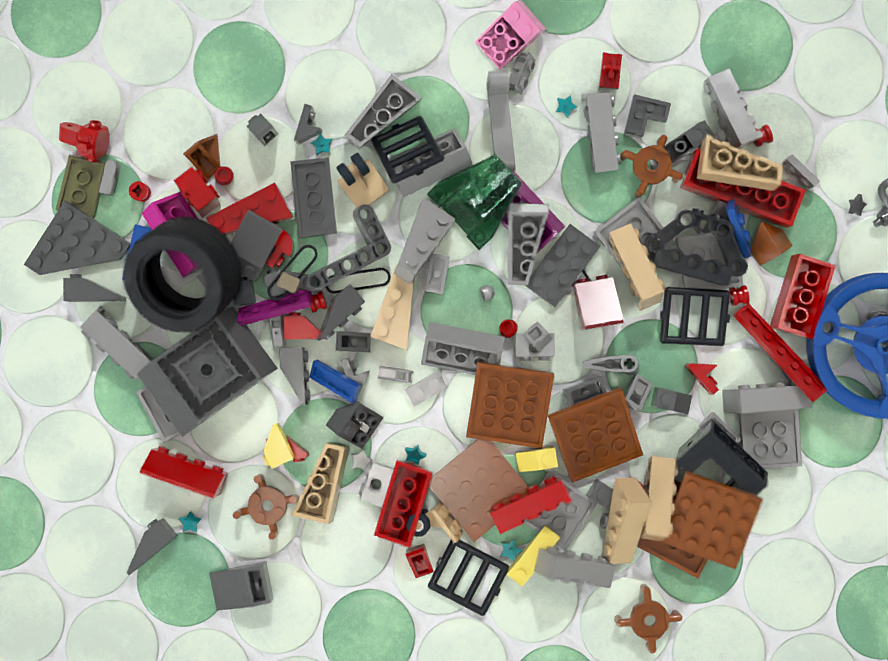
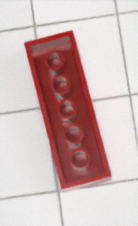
M697 148L692 153L679 188L715 202L720 200L727 203L729 200L735 199L737 208L741 212L783 228L793 226L806 192L805 189L782 180L781 185L772 191L697 179L701 150Z

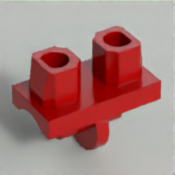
M603 52L600 88L619 89L622 54Z

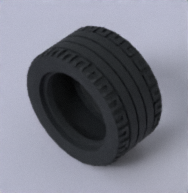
M193 217L173 218L156 226L133 245L129 253H127V258L123 265L124 286L133 306L150 323L172 332H192L208 325L230 304L241 284L240 261L232 243L218 228L206 221ZM163 250L182 252L198 264L206 281L205 297H186L176 292L167 283L160 266Z

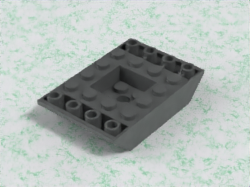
M234 307L220 313L203 328L187 335L150 361L137 373L182 437L278 369L247 325L241 326L238 324V313ZM204 365H210L213 368L212 373L208 376L203 375L201 372Z

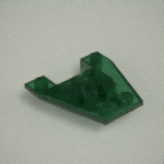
M495 154L440 180L427 195L439 208H443L446 213L455 218V222L467 234L466 237L480 250L494 237L522 182Z

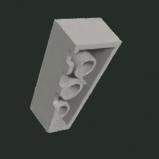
M606 91L581 94L582 101H586L587 104L584 116L590 124L586 130L588 140L592 141V144L589 145L592 170L595 173L618 170L621 159L620 154L616 152L619 140L618 135L614 133V126L617 125L616 116L612 115L614 97L610 95V92Z
M793 381L791 385L785 386V382L773 383L772 387H768V384H756V388H750V385H740L738 389L722 390L724 413H754L812 408V401Z

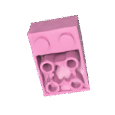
M522 0L515 1L476 40V43L499 70H502L531 45L546 28Z

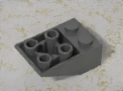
M601 376L562 389L569 407L607 392Z
M266 561L209 573L217 611L269 604L274 599Z

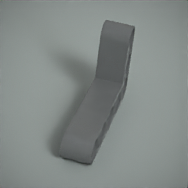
M370 205L358 206L353 211V218L364 238L366 246L307 275L303 280V286L306 290L311 292L320 290L390 253L391 244L374 209ZM361 209L367 212L366 219L360 216ZM370 226L374 227L376 231L374 236L369 234ZM379 243L384 247L383 253H379L377 250ZM362 252H365L367 254L368 258L366 262L362 261L360 258V254ZM345 260L351 263L349 271L344 268ZM328 269H332L334 271V277L332 279L327 277L326 273ZM312 277L317 280L315 288L311 287L309 283Z

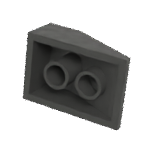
M249 210L245 214L231 243L239 257L241 275L256 282L263 272L283 229Z

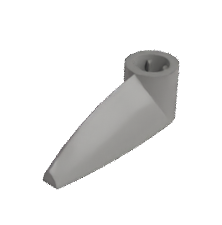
M632 355L609 356L583 362V368L606 372H625L627 375H635L640 367L637 359ZM630 361L635 365L634 367L632 366V369H628L625 366Z

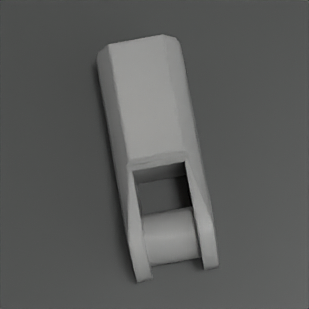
M108 160L105 163L99 193L113 196L120 171L119 163L113 160Z
M282 315L270 318L269 324L273 348L286 346ZM279 322L280 327L274 328L273 323Z
M379 366L378 379L412 383L410 379L411 373L414 371ZM398 371L404 372L403 379H397Z

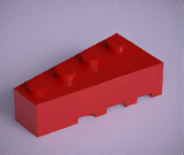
M276 183L206 217L208 223L218 228L225 236L237 232L248 210L273 224L295 220Z
M551 476L544 480V484L538 487L536 484L526 489V493L522 495L519 493L509 497L510 501L504 504L498 502L491 506L492 510L489 512L499 533L502 534L524 524L525 519L529 521L542 515L541 511L543 510L551 512L557 509L560 505L559 503L563 501L565 504L571 503L572 500L562 480L559 477Z

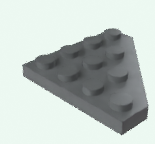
M64 201L24 265L37 274L44 275L120 260L130 247V242L68 201Z

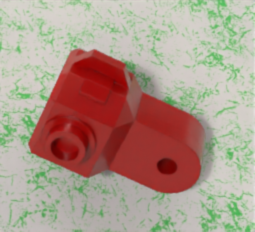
M90 120L88 124L83 126L71 122H63L59 126V141L75 146L78 154L86 157L87 161L98 162L102 156L107 154L110 133L108 127L101 125L102 122L98 120Z

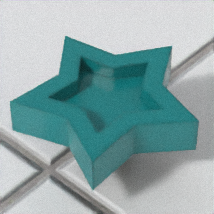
M571 95L566 99L557 98L559 106L556 112H562L568 118L570 111L577 108L571 101Z
M319 134L317 140L310 142L316 147V155L322 152L330 153L329 145L332 139H325Z
M419 445L414 448H405L408 455L406 461H413L417 465L427 455L420 451Z
M191 511L186 517L179 518L178 520L183 524L182 532L191 530L197 533V524L201 521V518L194 517Z
M515 539L509 543L501 542L503 551L500 557H509L514 561L515 555L522 551L516 546Z

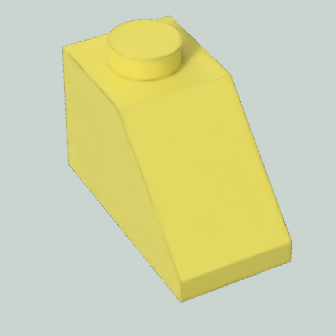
M280 423L272 426L264 448L265 455L263 459L266 465L271 466L272 469L295 458Z
M553 446L515 453L519 472L558 467L556 451Z

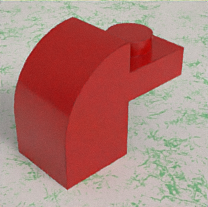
M282 230L275 245L276 249L266 262V265L272 269L279 268L285 260L283 257L285 254L291 258L294 254V241L285 230Z

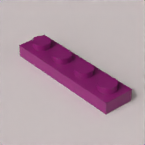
M303 289L298 291L297 294H286L284 298L278 301L268 299L240 307L238 309L237 322L240 326L311 307L312 292Z

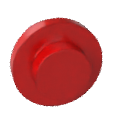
M222 166L215 171L214 177L218 184L226 186L233 181L234 173L229 167Z
M504 320L499 326L501 335L504 338L514 336L518 330L517 323L514 320Z

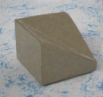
M282 272L277 285L280 288L297 294L300 279Z

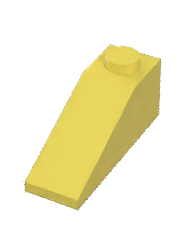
M544 525L509 566L507 575L520 586H523L535 572L534 568L539 548L547 549V546L554 547L560 536Z

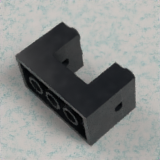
M713 419L707 422L678 450L677 465L684 472L689 471L693 473L711 457L732 477L725 485L756 496L768 486V472Z

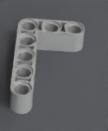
M508 69L488 71L487 94L496 173L516 171L508 100Z

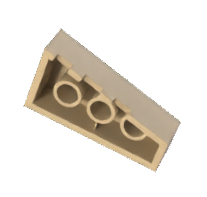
M706 135L701 144L697 179L774 191L781 185L783 165L761 156H754L748 153L749 151L737 149L730 146L727 142H720L713 139L712 136Z
M630 223L609 232V241L618 262H623V265H621L625 278H630L631 280L629 282L630 290L633 296L638 297L640 302L637 307L641 311L661 302L665 286L661 279L658 280L655 274L657 270L654 263L650 262L647 257L649 254L646 246L641 245L639 241L640 234L637 228L633 229Z
M393 272L370 337L408 350L414 280L409 284Z
M332 442L325 444L315 469L309 477L307 485L291 514L292 516L325 524L333 522L349 446Z
M652 456L648 459L645 485L649 487L648 490H645V493L652 503L640 535L642 539L661 541L672 534L673 523H670V518L674 514L675 508L674 503H672V496H675L676 484H674V476L676 477L678 472V465H675L676 459Z
M636 477L615 478L603 546V554L607 557L610 564L632 562L652 503Z

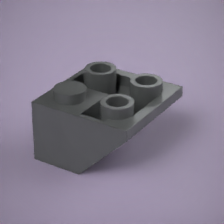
M357 401L336 409L326 426L341 438L363 449L384 417Z

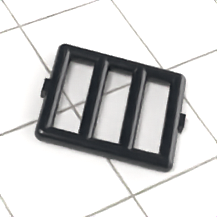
M418 116L401 125L395 124L391 126L392 129L371 140L391 182L394 184L415 174L418 176L424 173L423 170L444 160V155L422 116ZM417 125L421 129V131L388 147L383 148L381 142ZM425 138L428 144L392 161H389L387 155L420 139ZM431 150L433 151L434 157L401 173H395L393 168Z
M666 287L664 290L663 311H660V319H662L660 342L666 344L724 346L727 323H730V315L728 314L730 292L718 289ZM672 295H683L679 337L668 336ZM691 296H702L698 338L687 337ZM710 297H722L718 339L706 338Z
M451 539L442 558L439 557L436 563L437 567L428 583V588L480 616H485L494 597H498L501 591L500 586L508 572L509 565L460 539L456 543ZM457 546L466 551L446 589L438 585L437 582ZM474 555L482 559L483 562L463 598L455 594L454 591ZM491 564L499 568L500 571L480 607L472 603L471 600Z

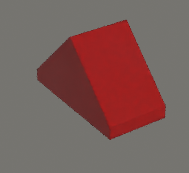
M424 544L406 550L405 555L415 578L434 572Z

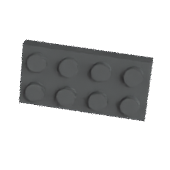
M329 157L290 161L299 238L337 234Z
M569 224L532 273L528 285L524 286L555 308L600 248V245Z

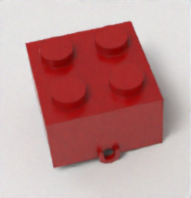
M190 167L173 180L184 198L188 200V204L193 206L202 218L220 205L218 192L211 184L207 186L208 181L199 169L195 171L193 167Z

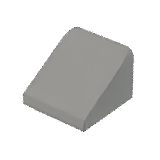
M538 322L523 333L537 351H540L552 340L550 334Z

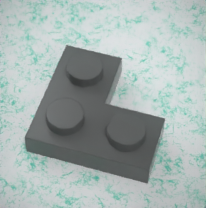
M634 94L624 133L643 137L648 119L666 123L671 103Z

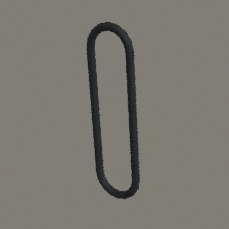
M304 245L270 283L267 293L271 299L281 300L289 292L286 290L282 296L276 298L271 295L270 289L282 275V272L290 266L303 249H313L315 256L297 278L300 279L315 262L318 253L314 246Z
M374 268L356 271L350 275L380 270L387 273L388 279L385 283L354 288L355 290H362L387 285L391 279L390 272L385 268ZM326 286V290L333 294L340 293L342 291H332L329 289L328 286Z

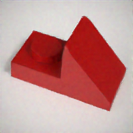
M695 363L684 365L710 395H714L719 390L716 387L718 383L715 379L707 376L717 365Z

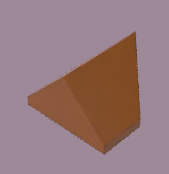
M218 134L197 141L183 153L202 172L207 180L221 167Z
M761 221L751 247V253L759 266L783 254L793 245L783 229Z

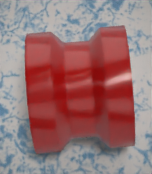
M767 124L763 125L760 129L755 128L756 131L760 130L763 137L754 142L756 147L762 146L763 143L769 144L773 142V134Z
M136 181L130 185L129 195L134 200L145 202L151 197V189L143 182Z
M746 285L740 286V288H729L732 306H737L739 303L749 304V291Z
M322 290L318 291L315 295L312 294L310 307L312 313L317 312L321 308L328 309Z

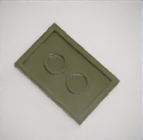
M69 155L55 210L58 211L63 202L68 201L95 219L101 194L99 190L104 175L105 163L90 162L85 158Z

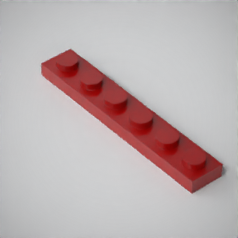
M746 304L733 315L812 402L827 391L821 380L750 304Z

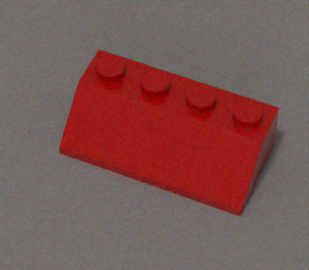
M803 254L791 255L770 323L772 329L814 339L816 325L821 316L836 265Z
M162 446L151 449L139 471L141 474L210 498H215L221 494L228 474L220 466H207L205 461L187 459V455L179 452L175 455L169 452L170 449Z
M396 461L374 536L408 548L411 547L433 472L406 461ZM412 514H415V518L408 531L406 527L407 520Z

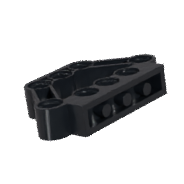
M693 208L692 211L683 210L676 214L674 220L660 231L648 235L644 239L643 245L646 246L649 253L654 254L652 262L655 267L721 286H729L731 276H742L748 270L747 261L742 258L733 235V225L731 222L723 220V216L711 213V216L705 215L703 210ZM682 215L689 217L690 222L688 225L681 223ZM701 220H705L708 223L706 231L702 230L699 226ZM721 225L727 229L725 236L720 235L718 232V228ZM687 228H693L698 234L711 233L717 239L726 266L721 265L716 259L703 260L698 254L685 255L678 248L667 250L663 246ZM652 238L657 239L659 242V246L656 249L651 248L649 245V241ZM672 252H676L679 256V260L676 263L670 260ZM691 257L697 260L695 268L690 267L688 264ZM735 261L741 266L738 272L732 269V264ZM709 263L715 264L716 271L714 273H710L707 270Z

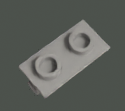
M521 52L517 56L513 68L519 71L518 73L511 71L509 76V90L514 91L516 89L520 95L526 89L529 75L535 68L536 60L531 53Z

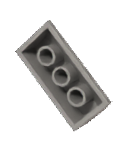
M455 128L434 137L444 155L442 162L423 170L424 173L418 176L415 174L397 183L403 197L473 165L467 147ZM425 141L388 159L389 161H392L425 144H428V142ZM431 150L393 169L398 174L435 155Z
M429 322L421 364L475 375L477 361L499 365L504 337Z

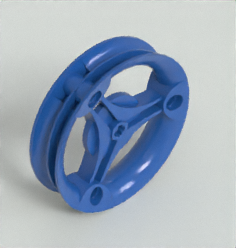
M869 273L851 278L827 294L821 316L816 325L814 339H806L807 358L812 372L827 389L826 393L830 397L859 414L873 418L888 419V382L886 374H888V316H876L868 319L861 326H852L840 323L838 315L839 310L854 297L872 290L888 289V273ZM829 322L831 329L828 332H824L823 325ZM840 327L856 331L854 339L850 340L838 336ZM834 339L850 344L853 347L855 358L859 364L877 374L882 394L875 400L864 398L851 392L840 383L829 365L826 351L827 344L831 343ZM881 342L886 344L885 348L880 346Z

